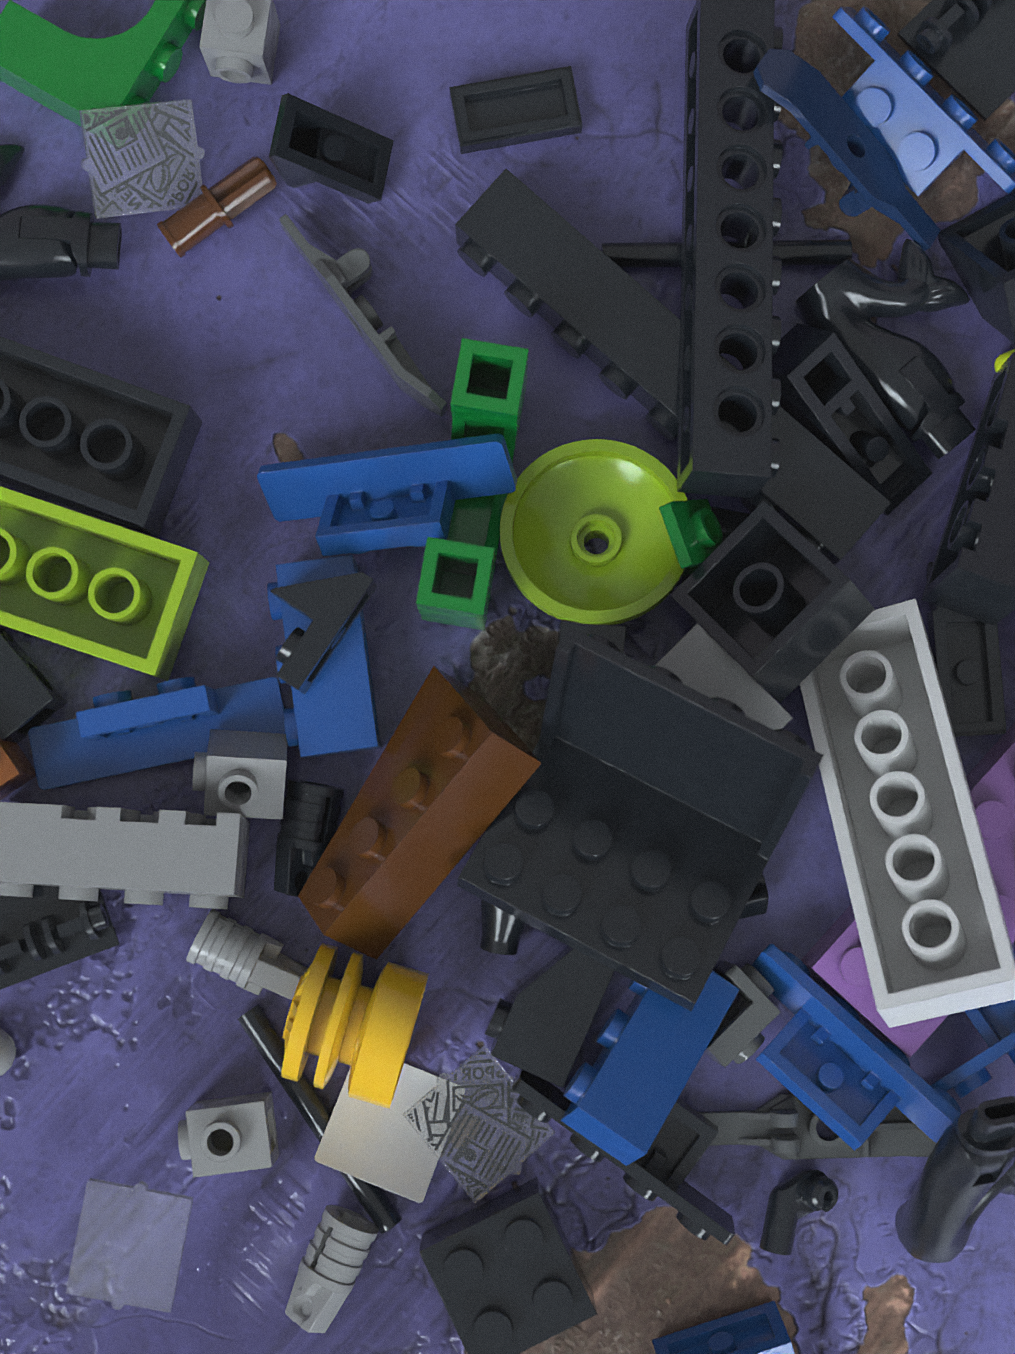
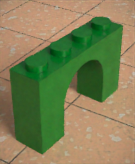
M9 0L0 14V81L84 129L92 123L94 114L90 112L98 113L95 122H97L99 115L107 117L110 115L109 111L114 113L113 110L129 108L88 131L92 134L96 133L101 138L98 132L101 130L106 142L112 144L104 127L127 115L136 135L139 131L131 113L134 114L140 129H142L143 125L136 111H139L144 123H146L147 117L142 107L147 108L151 106L150 99L161 81L167 83L177 72L183 55L181 48L192 30L198 31L203 26L207 0H155L142 20L129 30L112 37L96 39L73 35L14 1ZM106 110H108L107 114H103V112H102V114H101V112H100V111L106 112ZM83 113L88 114V118H90L89 124H84ZM123 121L108 128L116 147L124 144L127 139L126 137L119 140L114 135L115 129L118 127L124 128Z
M462 338L451 398V440L501 434L505 439L513 464L527 384L529 349ZM508 493L455 500L447 540L427 537L416 605L422 620L485 631L500 543L501 514Z

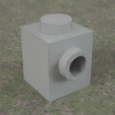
M274 0L206 1L199 47L210 76L219 77L233 83L254 82L272 85L281 27Z
M210 729L208 752H195L192 790L205 791L204 815L217 816V812L240 813L247 818L282 819L287 764L286 734Z
M272 1091L196 1101L185 1111L186 1120H181L178 1123L180 1156L182 1160H191L193 1178L271 1168L280 1156Z

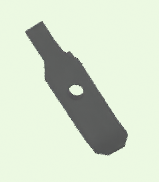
M287 214L280 217L279 222L284 232L316 273L332 299L400 390L429 411L442 417L448 410L447 402L430 387L398 340L394 328L391 326L378 334L376 331L383 326V323L373 307L362 294L354 300L351 298L352 292L372 277L373 270L368 253L363 249L355 248L338 260H335L309 244Z
M779 1093L756 1110L699 1112L718 1126L719 1133L710 1146L756 1145L763 1147L783 1160L897 1156L929 1157L936 1145L931 1138L895 1106L864 1144L855 1151L836 1133L830 1137L819 1136L816 1131L819 1118L792 1093Z

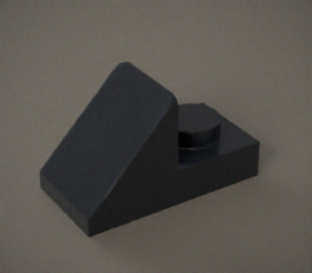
M287 93L281 97L269 159L286 184L292 188L318 182L369 204L382 200L394 140Z
M359 572L271 589L270 591L278 599L312 621L306 631L300 627L295 628L282 645L276 660L283 665L276 676L298 691L306 694L377 589L375 581L365 573Z

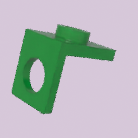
M708 499L674 501L659 507L679 565L682 569L686 568L681 579L691 575L723 542L720 523L712 512Z

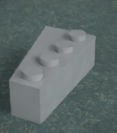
M0 802V896L33 898L34 885L59 887L58 899L98 902L99 889L125 891L124 903L163 906L164 893L190 895L189 907L228 910L229 897L244 898L250 821L240 813L217 812V819H206V815L178 810H159L153 812V815H143L138 810L116 807H88L87 811L75 810L73 806Z

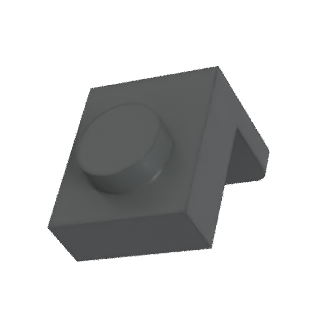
M723 961L715 969L722 978L740 989L738 992L740 997L728 1009L705 1050V1053L713 1061L723 1067H726L732 1060L736 1064H740L751 1057L765 1040L761 1032L781 1013L768 999L774 992V988L749 963H746L740 969L733 963Z

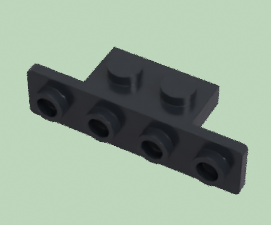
M522 1069L518 1071L512 1088L519 1094L517 1102L526 1112L543 1123H549L551 1118L573 1133L570 1137L571 1142L587 1157L597 1162H601L605 1157L625 1172L623 1175L624 1181L636 1193L649 1201H655L659 1196L679 1212L676 1214L678 1221L698 1238L707 1241L712 1235L724 1245H728L735 1235L733 1217L684 1181L718 1135V1126L678 1098L647 1154L626 1166L560 1121L572 1102L563 1096L564 1092L549 1081Z

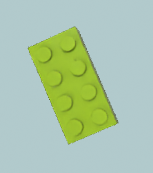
M0 486V625L168 681L210 562L196 551Z

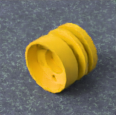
M322 943L312 964L304 975L301 976L291 1002L283 1032L285 1056L281 1071L282 1078L298 1082L309 1054L319 1056L313 1087L324 1089L337 1063L340 1062L351 1066L348 1097L390 1109L429 973L388 962L374 988L361 985L364 965L363 954L353 952L343 979L333 977L338 947Z

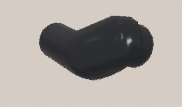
M803 1170L775 1186L769 1194L759 1247L774 1254L791 1255L798 1219L814 1211L822 1209L828 1212L833 1209L839 1195L836 1183L822 1171Z

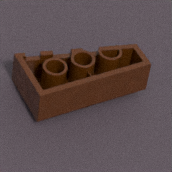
M433 666L298 895L323 935L376 960L542 764L481 695L436 666Z

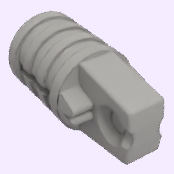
M211 909L189 950L186 961L194 965L197 963L203 966V969L209 972L213 971L223 979L234 981L236 986L256 995H259L262 989L265 988L292 1000L298 982L308 968L280 953L284 945L283 943L264 933L260 935L254 932V929L246 925L242 926L236 920L230 917L226 918L221 915V912Z
M327 1205L325 1207L322 1220L314 1231V1238L310 1240L306 1249L307 1253L298 1266L299 1270L285 1310V1314L308 1333H325L352 1291L356 1282L355 1278L360 1274L363 1261L371 1250V1243L375 1241L379 1232L374 1223L364 1216L341 1206Z

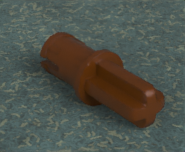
M258 156L251 157L209 189L205 184L200 186L202 194L166 220L160 221L157 226L175 252L182 258L186 255L187 251L226 224L229 229L232 228L234 224L231 220L272 191L277 185L276 179L261 158Z

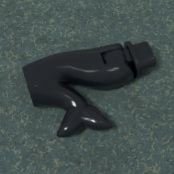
M16 144L0 145V186L8 180L25 151L23 146ZM49 204L25 205L0 214V281L25 278L68 277L76 274L77 266H79L81 276L84 277L91 276L92 268L118 270L122 242L121 223L96 222L92 212H76L66 207Z
M906 239L903 243L897 280L890 281L878 277L849 257L795 301L808 326L836 334L898 425L907 431L919 426L909 435L913 442L922 439L936 458L940 459L976 430L959 408L966 401L959 392H956L954 381L940 359L918 341L879 326L870 319L871 317H904L918 311L936 312L967 304L970 301L966 291L956 282L934 275L930 258L921 246L913 240Z
M1015 1096L984 1101L977 1108L969 1109L956 1117L953 1121L954 1123L944 1130L927 1159L911 1198L903 1203L895 1214L898 1238L908 1253L914 1258L931 1263L951 1261L966 1246L975 1222L987 1205L999 1193L1015 1196Z

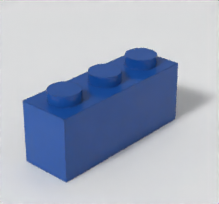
M352 554L275 565L278 582L267 583L268 602L272 620H283L285 641L295 628L300 627L306 631L312 621L278 599L270 590L293 584L358 573L357 562ZM362 609L306 694L291 686L294 707L284 709V725L289 747L299 745L300 757L315 758L382 748L364 611ZM282 645L275 647L276 657ZM276 660L277 670L279 671L283 664ZM279 678L281 684L286 683L285 681Z
M714 971L711 972L692 1011L631 980L628 989L636 994L626 1012L617 1008L601 1029L596 1041L604 1046V1049L593 1066L584 1062L571 1079L563 1096L572 1102L560 1121L626 1166L646 1155L740 990Z

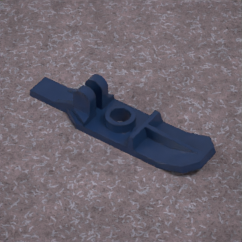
M769 49L753 71L759 89L790 111L809 133L810 136L804 146L810 149L818 144L827 154L832 165L851 182L848 190L845 191L839 201L841 211L848 216L855 217L872 207L900 224L924 251L929 249L940 232V228L907 191L892 156L819 70L790 50Z

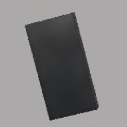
M571 66L449 87L461 154L582 133L583 125Z

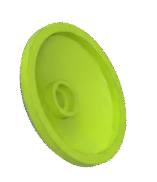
M588 439L561 445L532 462L517 478L516 490L507 495L500 521V543L506 568L517 588L531 603L559 620L591 625H616L631 621L646 614L663 602L677 586L686 568L682 569L679 565L659 507L669 502L686 501L688 499L685 493L677 492V479L669 469L658 459L635 446L604 439ZM600 538L607 543L608 548L603 553L592 554L584 546L590 539Z

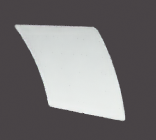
M404 1063L389 1109L348 1097L349 1070L315 1154V1161L417 1203L423 1202L449 1130L435 1151V1146H431L430 1143L437 1144L440 1137H432L433 1140L429 1142L426 1140L428 1133L422 1101L426 1098L430 1099L435 1091L432 1103L425 1100V1106L429 1107L427 1113L428 1120H432L436 1092H439L435 1120H442L447 1080ZM449 1081V1112L451 1121L455 1112H452V1086L460 1085ZM464 1088L455 1089V1095L460 1099L462 1097L459 1094H464ZM455 1097V1109H458L460 1101ZM415 1107L419 1121L420 1131L416 1127L413 1109ZM446 1123L430 1124L431 1133L443 1134L446 1129Z

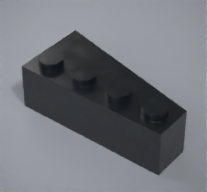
M1015 352L1005 361L999 371L994 374L921 599L992 626L1015 611Z

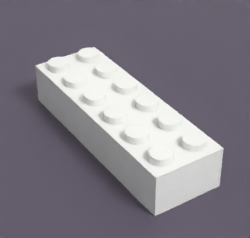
M916 598L876 609L800 683V688L815 751L824 755L819 763V768L876 1008L888 1027L891 1028L1015 1000V955L926 628Z

